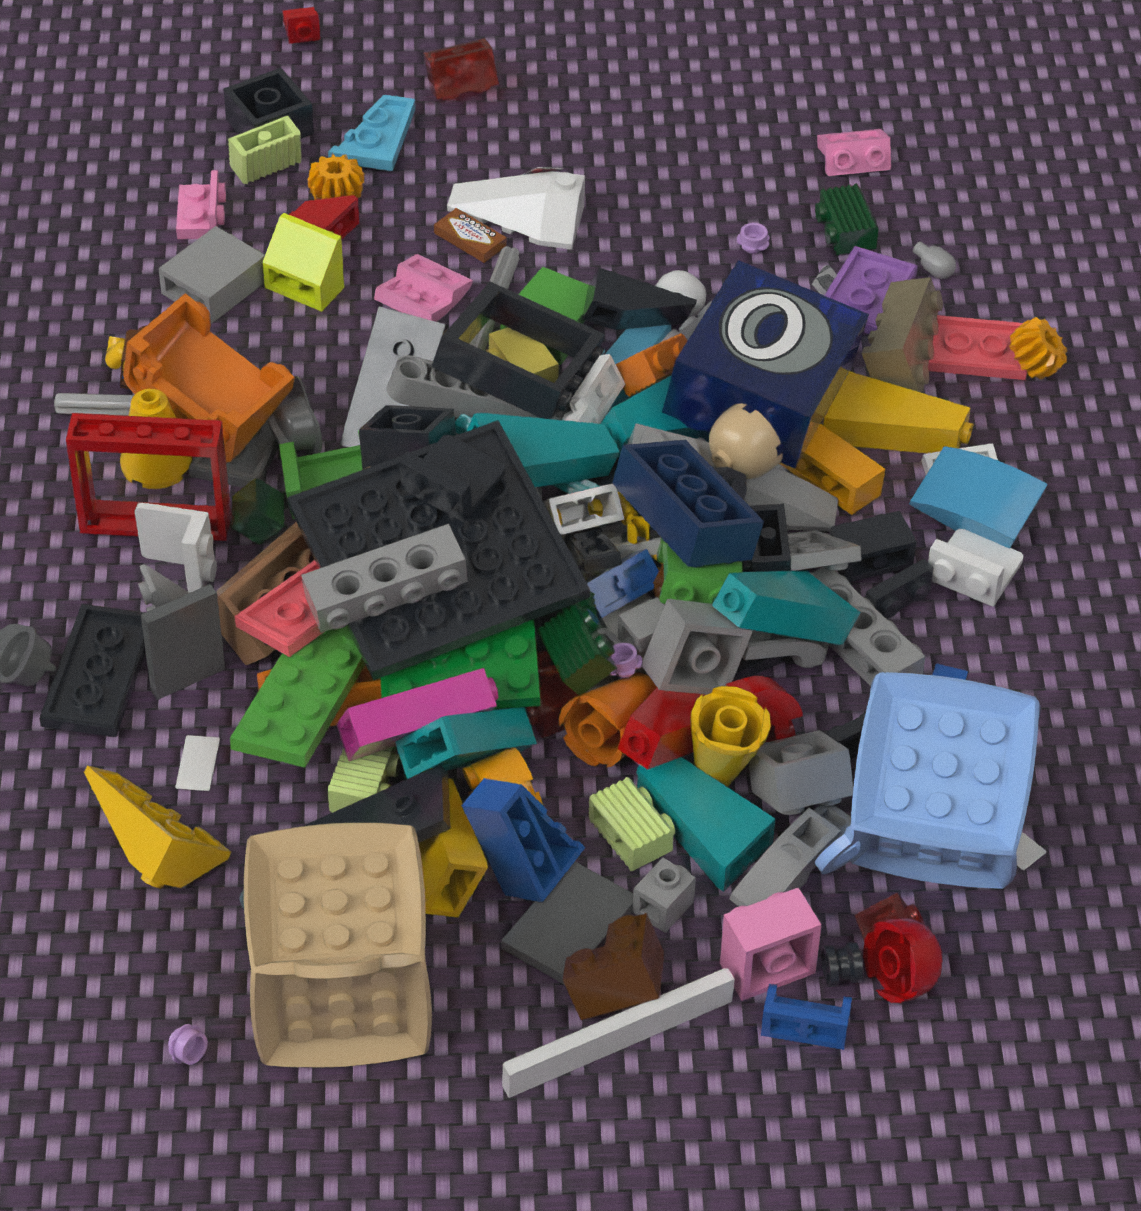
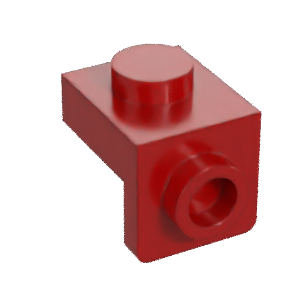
M314 7L283 10V22L289 44L320 40L319 15L314 10Z

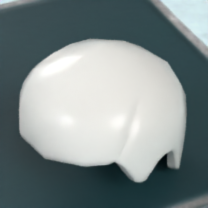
M675 270L663 275L656 284L657 287L696 299V305L689 317L698 315L705 305L706 290L704 285L694 275L686 271Z

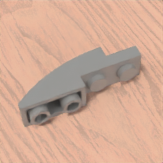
M819 805L814 811L808 808L760 857L732 892L729 900L738 906H749L767 899L774 893L787 892L798 887L801 888L807 882L810 872L816 867L815 861L819 855L845 833L846 828L851 825V816L835 805Z

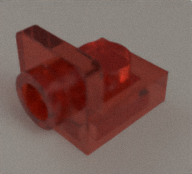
M898 893L854 915L863 939H865L867 933L875 930L876 926H873L874 924L888 919L911 918L925 925L914 903L907 905Z

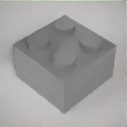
M667 599L642 661V667L659 690L707 695L712 693L713 688L726 686V683L732 682L753 630L739 628L710 603Z
M820 730L764 743L748 762L752 792L784 815L801 813L805 810L804 807L815 804L822 806L835 805L842 801L841 798L853 795L854 786L849 749Z

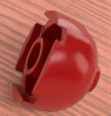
M911 918L888 919L874 924L873 926H876L875 930L867 933L864 939L863 957L868 977L876 976L884 989H876L878 994L890 1003H903L914 1000L930 991L936 985L941 975L943 956L941 946L929 927Z

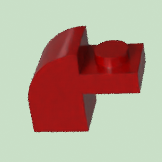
M751 676L726 683L728 687H738L751 692L757 697L756 702L763 710H765V707L768 710L771 728L765 743L796 736L791 720L802 717V709L797 700L776 681L764 676Z

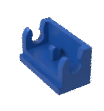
M647 549L633 552L622 558V565L605 568L585 579L590 591L595 593L593 598L596 599L594 604H596L595 609L599 619L654 589L653 582L659 571Z
M769 984L763 1010L761 1036L844 1050L852 997L844 996L842 1007L779 997L776 993L777 985Z

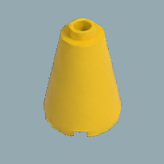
M144 389L137 392L131 399L128 416L176 418L167 396L160 390ZM121 453L120 456L121 471L126 479L131 483L132 479L142 483L143 488L147 489L167 488L183 480V474L189 469L192 462V457L129 453Z
M720 686L713 688L712 693L705 696L702 694L697 698L691 712L690 721L695 766L728 787L765 743L769 735L771 723L766 707L763 710L756 702L757 697L751 692L738 687Z

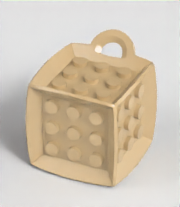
M329 823L287 828L250 836L247 839L244 867V914L251 966V1022L261 1062L269 1066L346 1067L388 1062L425 1054L429 1050L431 1038L432 1004L425 959V887L415 828L411 825L390 823Z

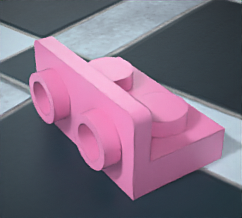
M882 129L817 135L818 149L825 155V173L828 176L891 169L890 137Z
M211 170L210 184L179 185L176 224L177 239H199L215 226L218 227V225L225 224L224 205H220V203H226L225 182L219 183L218 170Z

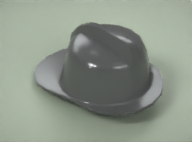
M294 376L293 388L288 394V399L282 402L269 417V427L278 444L294 442L296 451L305 450L309 455L317 454L322 449V435L319 423L310 407L301 379L298 376Z
M10 624L0 630V682L33 686L42 678L46 671H56L57 668L50 662L52 654L51 645L37 634L34 627Z

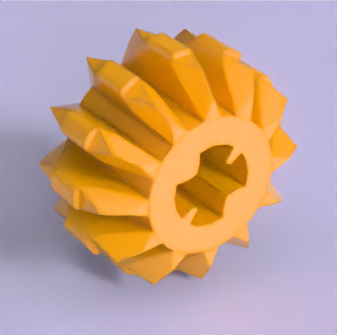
M332 153V156L329 158L320 156L319 162L311 163L309 177L307 178L308 188H310V193L314 196V200L350 195L359 198L363 191L364 173L358 165L357 159H348L347 154L336 157Z
M1035 317L1032 320H1027L1010 335L1011 344L1009 347L1015 354L1014 360H1017L1020 363L1021 370H1027L1028 375L1032 378L1043 379L1050 377L1067 362V348L1062 343L1063 337H1060L1056 332V328L1050 327L1045 319L1040 320Z

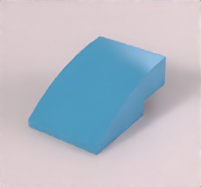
M944 446L910 500L909 505L955 531L965 529L1010 549L1048 484L998 460L974 452Z

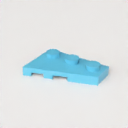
M383 95L363 115V122L355 130L350 129L344 135V141L339 146L334 145L328 151V158L332 156V153L336 157L347 154L348 159H357L360 167L393 171L416 109L415 99Z

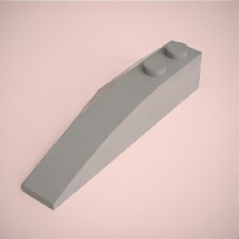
M635 424L628 444L686 439L713 468H716L712 462L709 442ZM774 467L759 478L746 480L747 493L744 501L749 506L784 503L787 530L830 532L831 527L835 526L838 498L778 467Z

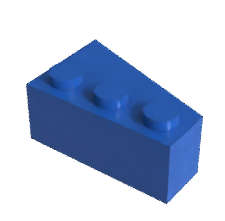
M484 778L461 805L506 896L543 902L586 848L579 841L572 840L565 833L567 829L561 823L554 822L546 814L547 809L522 784Z

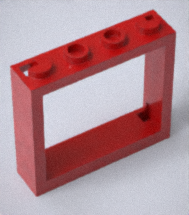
M72 413L66 436V445L80 533L138 536L135 509L138 503H149L208 512L213 540L227 541L231 520V504L222 421ZM89 451L211 458L215 506L96 500Z

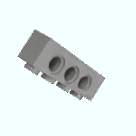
M449 524L301 575L305 598L321 633L331 629L343 628L359 619L380 615L388 609L405 603H415L425 596L442 590H452L460 584L468 582L466 560Z
M825 566L811 573L861 612L845 642L840 645L828 643V645L870 686L874 677L880 672L923 674L925 655L922 650L903 636L892 621L884 618L874 608L868 598L862 597L850 585L845 576L839 575L835 570H827Z

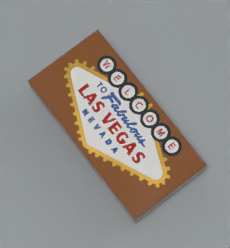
M455 208L434 224V234L483 263L507 246V237L458 208Z

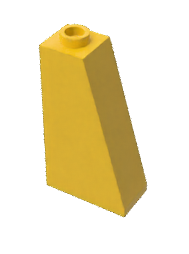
M851 371L848 372L824 417V426L854 447L906 452H940L944 446L959 449L962 443L968 444L973 431V424L969 423L970 407Z
M449 778L451 829L420 842L419 849L424 877L426 914L459 917L488 869V865L475 832L461 806L463 803L453 779Z

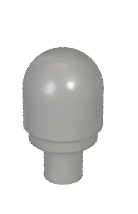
M921 241L914 246L913 253L921 258L923 268L934 277L946 279L953 275L956 269V261L943 248L935 245L928 247Z

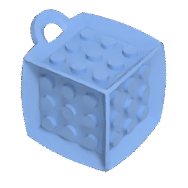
M880 672L872 680L858 748L851 825L846 828L845 833L828 846L816 859L815 865L821 873H830L851 862L852 864L879 872L925 882L1003 889L1009 885L1016 875V852L1025 821L1033 779L1038 720L1040 716V703L1037 698L1010 689L958 678Z

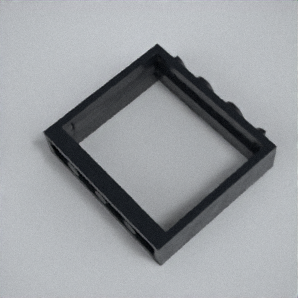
M490 281L441 337L431 367L539 418L552 419L558 410L565 411L571 397L574 396L598 357L604 355L605 349L600 346L605 334ZM491 319L569 355L573 359L555 383L469 343Z

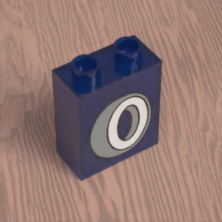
M738 260L675 361L662 413L680 420L691 429L704 430L710 433L716 420L726 410L736 404H745L746 406L742 408L743 410H746L748 413L757 410L772 425L781 443L776 447L777 456L782 454L780 463L795 469L854 364L869 314Z

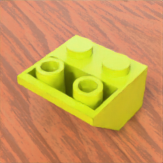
M283 213L279 217L263 260L265 288L322 312L344 289L341 236Z

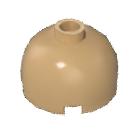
M740 403L726 410L712 426L709 434L712 462L715 467H730L744 473L746 480L759 478L771 471L782 460V454L777 456L776 447L781 443L772 425L757 410L748 413L742 409L746 405Z

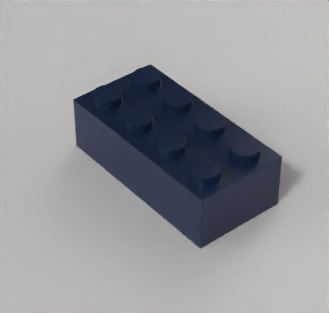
M686 439L622 446L612 484L679 556L683 563L688 567H702L703 565L732 564L737 561L752 560L764 521Z

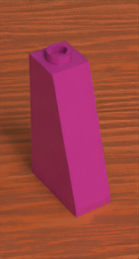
M482 668L350 707L336 725L348 761H353L396 746L395 741L443 716L492 711L497 706L495 701L498 700V691L493 678H487L485 670Z

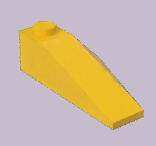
M86 767L84 774L129 863L142 873L141 879L145 883L160 889L164 885L182 888L228 860L231 851L211 834L200 827H195L193 831L188 826L178 822L181 817L179 813L173 809H167L151 802L152 796L120 774L96 767Z

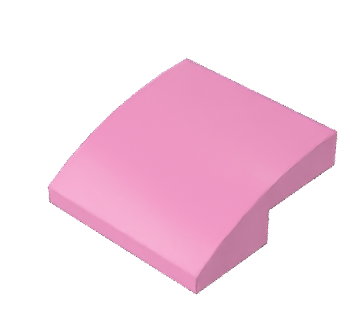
M416 254L398 264L396 277L376 287L374 300L399 312L437 322L463 298L472 286L473 280Z

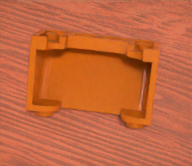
M185 293L127 342L123 372L124 380L134 394L144 389L162 391L167 396L176 418L222 421L226 463H228L242 452L290 393L295 377L282 364L269 362L260 370L210 332L211 320L209 310L203 303L195 301Z

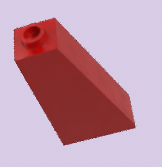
M656 688L630 715L617 749L647 770L693 753L690 718L695 702L702 694L665 691Z

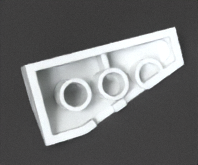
M549 171L457 183L453 186L447 204V211L451 212L458 208L482 223L490 221L502 226V231L512 235L516 231L529 236V242L572 250L584 209L585 175Z

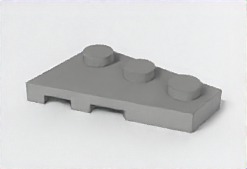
M817 530L788 534L791 571L825 566L827 570H842L848 568L849 562L861 561L860 545Z

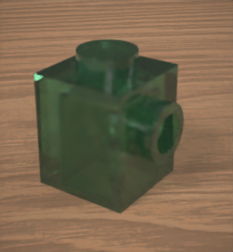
M257 477L232 496L231 528L258 545L262 544L272 535L279 533L282 527H284V494Z

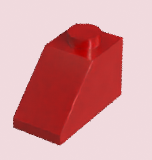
M350 195L305 201L289 215L333 232L343 239L359 224L358 197Z

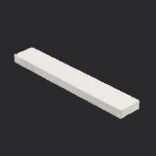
M728 968L721 969L659 996L658 999L644 1002L508 1060L503 1064L502 1087L509 1098L726 1005L732 1002L735 979Z

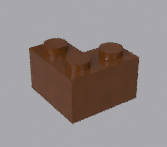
M647 913L638 916L626 915L618 918L613 923L608 924L605 946L593 950L589 948L581 949L566 957L562 980L580 1020L659 998L665 953Z

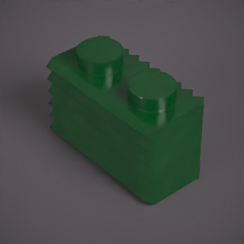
M855 183L853 186L849 184L847 187L842 185L840 188L836 186L834 189L831 187L827 190L823 188L820 191V201L815 204V214L819 223L823 222L825 225L827 244H833L837 255L851 253L854 246L867 250L877 249L879 228L860 186Z
M572 604L567 608H562V611L556 613L555 617H550L549 622H544V625L538 627L537 631L563 682L578 695H581L618 667L612 659V655L615 653L613 646L604 635H599L598 633L602 626L597 617L589 609L583 612L578 606Z

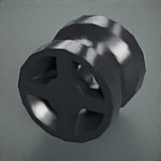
M847 942L841 948H834L832 945L822 946V969L828 987L838 986L841 981L847 980L853 984L862 983L863 963L857 942Z

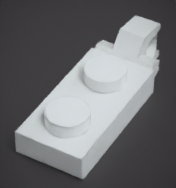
M610 354L598 357L570 401L569 405L572 410L565 413L562 420L601 423L625 385Z

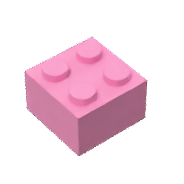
M799 887L787 892L774 893L765 900L749 906L736 907L729 913L724 914L720 965L723 969L728 968L734 977V989L741 1001L767 992L769 984H775L778 988L816 973L821 923Z

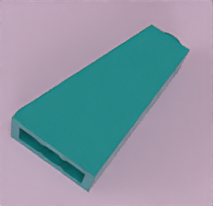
M698 362L687 366L614 406L601 424L606 426L621 453L622 446L628 444L635 424L694 439L701 437L709 442L712 426L726 410Z
M475 413L467 431L499 420L535 487L608 476L620 453L616 441L611 437L604 424Z
M807 570L729 573L712 604L715 609L739 628L838 645L845 642L861 613Z
M525 707L443 716L395 741L406 777L409 779L439 765H442L446 771L469 766L512 747L521 752L536 745L537 742Z
M680 757L648 770L639 764L636 772L638 775L637 788L644 787L649 792L653 801V807L660 815L665 813L670 817L675 827V835L673 836L716 887L723 892L773 844L774 817L684 758Z

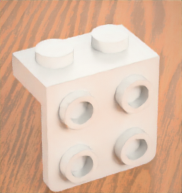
M138 503L135 509V517L142 556L148 559L184 564L187 588L190 593L207 586L208 582H213L217 563L214 558L213 535L211 534L209 513L159 504Z
M958 529L948 543L938 539L935 540L930 547L928 563L934 567L933 582L994 607L1021 566L1023 554L968 530Z

